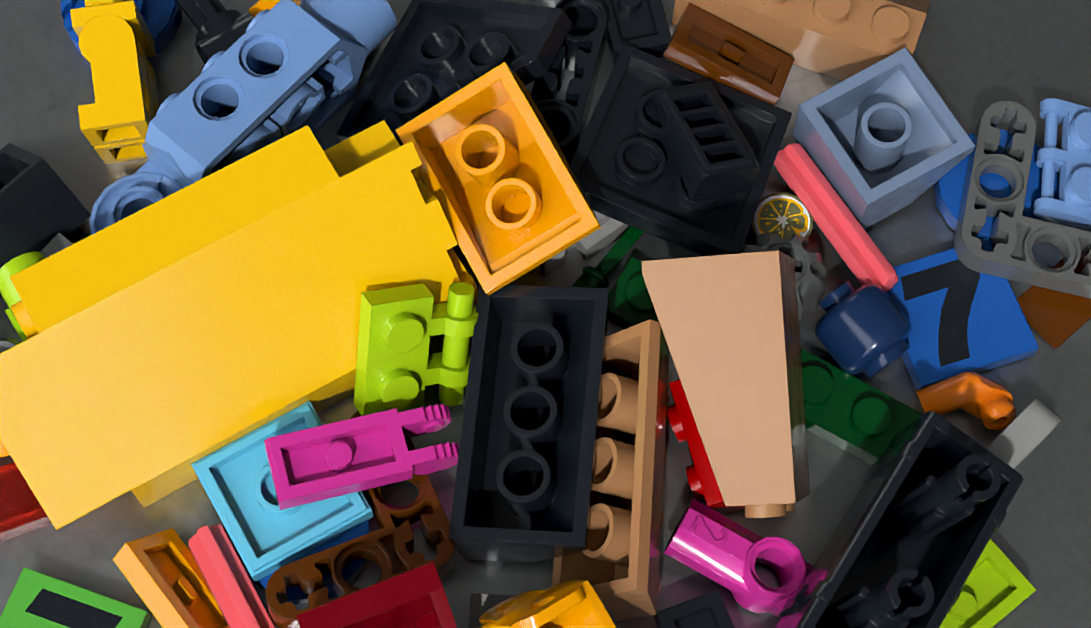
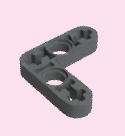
M1001 100L992 103L983 112L973 132L972 142L975 148L969 155L954 239V247L958 259L967 268L979 273L1091 299V232L1022 216L1036 135V121L1032 113L1025 106L1014 101ZM998 123L1009 125V134L1013 136L1004 154H994L999 147L1001 135L1000 129L996 128ZM987 173H996L1003 176L1011 187V195L1005 198H993L987 195L980 186L979 177ZM986 217H997L992 224L990 241L996 245L991 252H987L981 249L982 243L977 238V235L984 226ZM1039 242H1048L1055 245L1064 257L1063 267L1048 269L1041 266L1032 254V246ZM1081 252H1083L1084 257L1080 264L1085 265V267L1077 274L1074 272V269L1078 265Z

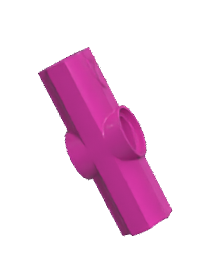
M692 499L663 552L731 590L736 602L746 610L755 613L770 612L779 618V614L786 602L797 593L813 565L805 561L799 548L789 540L780 537L763 538L695 499ZM755 563L768 565L775 571L779 579V588L767 586L759 580L755 572Z

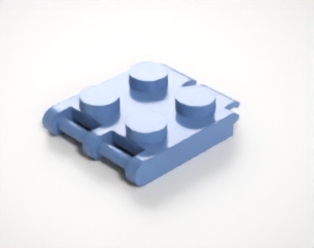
M1057 98L1044 99L1040 102L1039 116L1045 120L1044 148L1037 151L1036 165L1042 168L1041 198L1034 201L1033 215L1039 219L1091 232V108ZM1058 123L1062 124L1061 149L1056 148ZM1055 172L1060 173L1058 199H1054Z

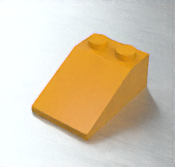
M505 62L395 130L403 145L412 140L422 162V165L419 166L420 176L430 194L438 199L457 243L487 295H491L601 228L552 131L524 83Z

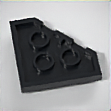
M412 0L338 129L336 136L342 142L385 120L396 140L402 146L403 143L395 131L396 129L503 62L512 69L524 85L547 74L573 24L564 9L495 0Z

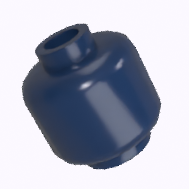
M847 281L819 303L825 314L817 322L815 334L844 372L856 375L864 371L870 379L910 349L905 339L911 331V324L881 285L868 283L855 289L851 282Z

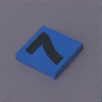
M989 238L981 239V249L991 252L993 247ZM955 248L893 267L898 276V282L886 292L911 324V331L905 339L910 349L901 357L916 391L962 372L969 371L979 374L1034 356L1038 351L1039 346L1008 279L979 273L967 268L958 259Z

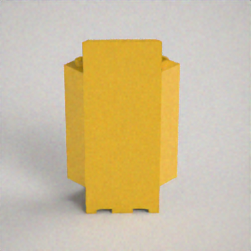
M385 120L323 151L311 129L306 125L10 276L21 298V301L10 307L27 340L0 353V440L56 530L130 490L145 508L198 479L191 465L195 461L310 401L315 412L319 413L354 394L361 292L424 283L434 296L433 304L447 302L449 285L455 282H465L474 286V304L477 303L478 288L473 277L468 274L452 248L458 245L443 209L438 199L430 194L420 178L419 166L422 165V162L412 140L400 146Z

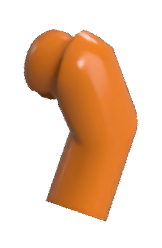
M962 372L916 391L924 413L933 411L939 415H944L960 408L977 418L983 419L984 426L990 430L1005 429L1016 417L1013 396L1006 387L976 372Z

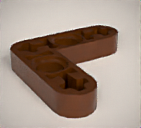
M357 411L351 418L360 417L361 414ZM404 436L408 451L415 450L411 438ZM413 474L412 479L406 480L416 486L419 495L412 503L405 506H394L384 500L381 492L386 485L364 490L380 526L379 530L291 562L276 570L268 580L265 590L269 616L275 625L279 628H300L296 617L297 614L364 589L353 587L342 576L346 566L354 560L368 559L380 567L382 573L376 583L430 562H434L439 578L445 577L453 567L456 548L448 539L450 523L428 475ZM419 520L420 530L426 543L429 546L437 545L436 558L426 560L421 552L413 553L414 532L410 525ZM326 572H331L333 589L338 596L331 600L329 599L328 588L323 585L322 574ZM299 586L303 594H309V606L305 609L297 610L292 602H286L288 600L287 589Z

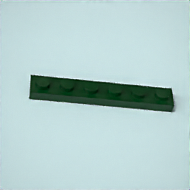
M631 257L610 291L608 321L623 329L650 319L659 322L642 276V263ZM800 348L806 430L872 465L878 461L892 438L923 415Z

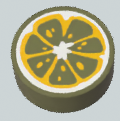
M783 192L772 193L760 199L749 229V235L754 245H756V238L760 234L775 230L781 238L786 240L791 239L793 233L809 239L813 228V217L797 196Z

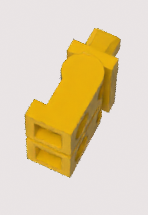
M84 0L85 7L70 9L72 28L79 37L78 45L80 51L92 71L95 103L78 105L80 130L90 144L94 146V149L105 164L145 159L147 156L142 145L145 142L149 122L156 116L160 107L155 73L151 63L147 60V58L156 57L154 39L134 0Z

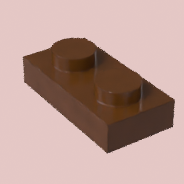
M690 2L680 17L663 54L664 57L694 73L772 105H775L780 98L794 62V58Z

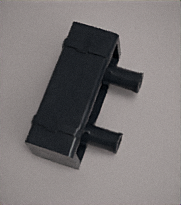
M933 411L924 413L896 434L880 459L872 464L863 478L864 485L797 593L788 599L779 614L781 619L775 628H939L948 612L958 600L964 583L992 534L1000 528L1007 515L1006 510L1023 482L1022 475L941 415Z

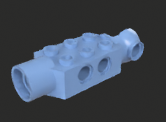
M280 0L271 10L266 9L258 13L248 25L243 36L226 51L223 50L214 54L203 67L201 75L181 93L177 92L170 95L160 105L156 116L149 122L145 142L142 145L148 161L134 174L121 177L103 190L93 204L89 221L91 235L306 125L309 126L315 136L352 101L366 57L396 29L397 20L389 3L386 0Z

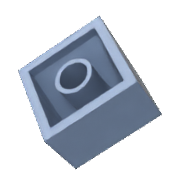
M906 47L799 104L792 134L795 141L801 144L864 229L910 205L975 148L972 140Z

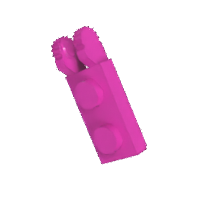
M436 404L403 412H397V408L267 438L264 440L265 450L280 510L412 479L413 474L426 475L456 466L459 455L458 443L447 442L408 451L404 437H416L446 428L452 422L448 406Z

